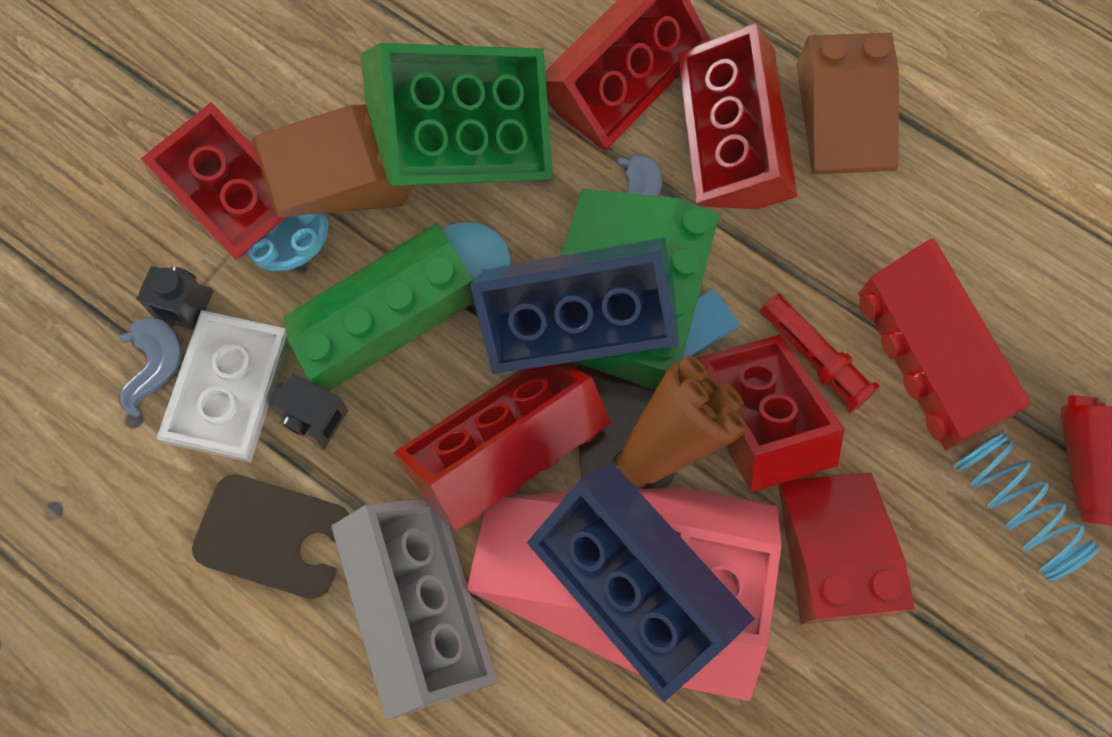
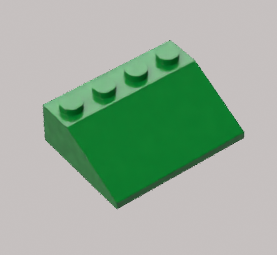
M379 43L361 53L364 99L389 186L553 180L544 48Z
M592 189L581 190L561 256L665 237L674 281L679 345L574 361V363L653 390L657 389L668 368L674 362H680L683 359L720 213L678 198Z

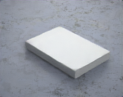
M201 310L156 439L164 444L251 463L269 408L268 400L276 386L289 345L286 328Z

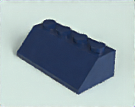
M665 237L484 269L470 284L492 374L679 345L674 281Z
M613 462L579 480L526 542L663 702L670 698L725 649L755 619Z

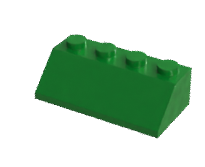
M438 223L283 316L287 339L309 380L319 387L331 391L475 303L470 286L474 280Z

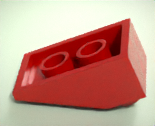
M212 102L140 158L159 184L235 260H238L287 218H276L255 148Z
M780 334L697 357V360L705 367L711 379L719 386L723 383L730 385L737 391L744 402L738 410L746 424V430L737 441L727 445L732 460L751 492L838 466L845 428Z
M872 472L794 479L778 484L801 625L893 616L915 609L905 557Z

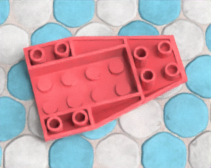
M685 487L637 489L755 618L725 649L681 688L750 702L768 648L782 546L778 506ZM569 492L513 494L502 498L486 509L482 519L467 591L641 676L526 543Z

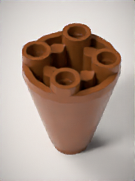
M686 355L680 362H674L666 371L623 445L621 456L617 459L618 469L633 485L644 487L647 483H655L737 441L746 430V424L738 410L744 404L741 396L726 383L719 386L708 376L705 367L695 357Z

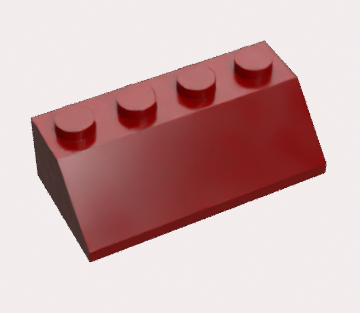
M617 0L545 71L547 100L559 117L598 147L607 150L680 75L678 53L709 42L711 39L690 0Z
M757 23L678 53L696 203L700 207L757 210L798 197L775 50Z
M935 238L925 241L872 275L858 293L862 312L867 319L873 320L881 335V344L886 355L890 359L895 360L903 374V384L911 398L918 401L926 416L925 422L928 431L934 439L940 441L945 451L993 430L1032 405Z
M566 363L517 371L396 450L394 454L433 510L456 531L463 525L477 520L483 511L502 498L516 493L522 484L541 471L554 467L564 455L579 445L594 439L599 431L611 424V421L592 377Z

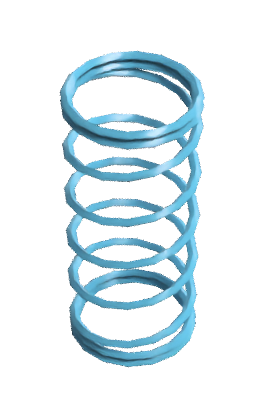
M1000 431L955 463L954 468H957V472H962L990 452L1008 445L973 480L970 488L975 489L1013 469L1026 465L1023 471L987 505V509H993L1029 490L1044 486L1035 499L1005 525L1004 530H1010L1048 510L1062 507L1058 515L1039 534L1022 547V551L1026 552L1056 535L1079 528V533L1071 543L1039 569V573H1043L1042 577L1046 578L1047 582L1057 581L1091 560L1099 552L1100 545H1097V541L1091 540L1072 549L1084 534L1085 527L1081 524L1069 525L1045 535L1065 514L1067 505L1064 503L1051 504L1024 516L1043 498L1048 490V483H1034L1004 497L1030 470L1031 462H1018L983 479L1004 459L1013 447L1014 442L1007 440L1008 435H1005L1004 431Z

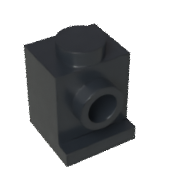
M151 266L136 299L153 318L163 319L167 323L194 330L201 310H206L213 290L210 287L198 284L196 281L197 277L183 268L175 266L158 268Z
M291 372L285 383L280 382L274 388L268 400V406L281 415L282 418L279 423L302 437L309 431L307 435L317 447L325 450L348 412L340 397Z

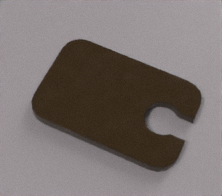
M579 364L576 369L592 377L611 421V424L599 431L594 439L579 445L581 478L583 479L610 464L617 455L621 454L623 445L655 390ZM675 472L655 483H647L641 489L667 488L674 479Z
M228 475L218 482L193 541V557L198 563L207 568L304 598L316 599L328 592L333 583L337 568L323 563L318 565L305 563L300 554L301 544L306 537L314 533H322L328 536L332 542L336 543L331 526L350 514L344 507L335 503L243 475Z

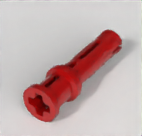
M780 292L771 297L760 309L759 313L771 322L780 334L818 372L816 376L819 379L817 381L822 386L828 385L847 404L845 410L849 414L856 411L881 387L876 381L870 383L851 363L853 358L848 353L845 354L843 351L838 353L795 310Z

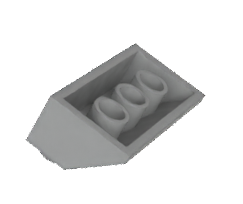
M426 498L367 504L331 526L386 721L498 683L470 592L467 591L468 585L449 525L433 510Z

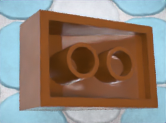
M892 32L808 36L796 67L812 174L896 171L898 168L899 68Z
M366 104L349 105L255 135L253 138L254 147L276 218L399 207L404 205L414 186H389Z

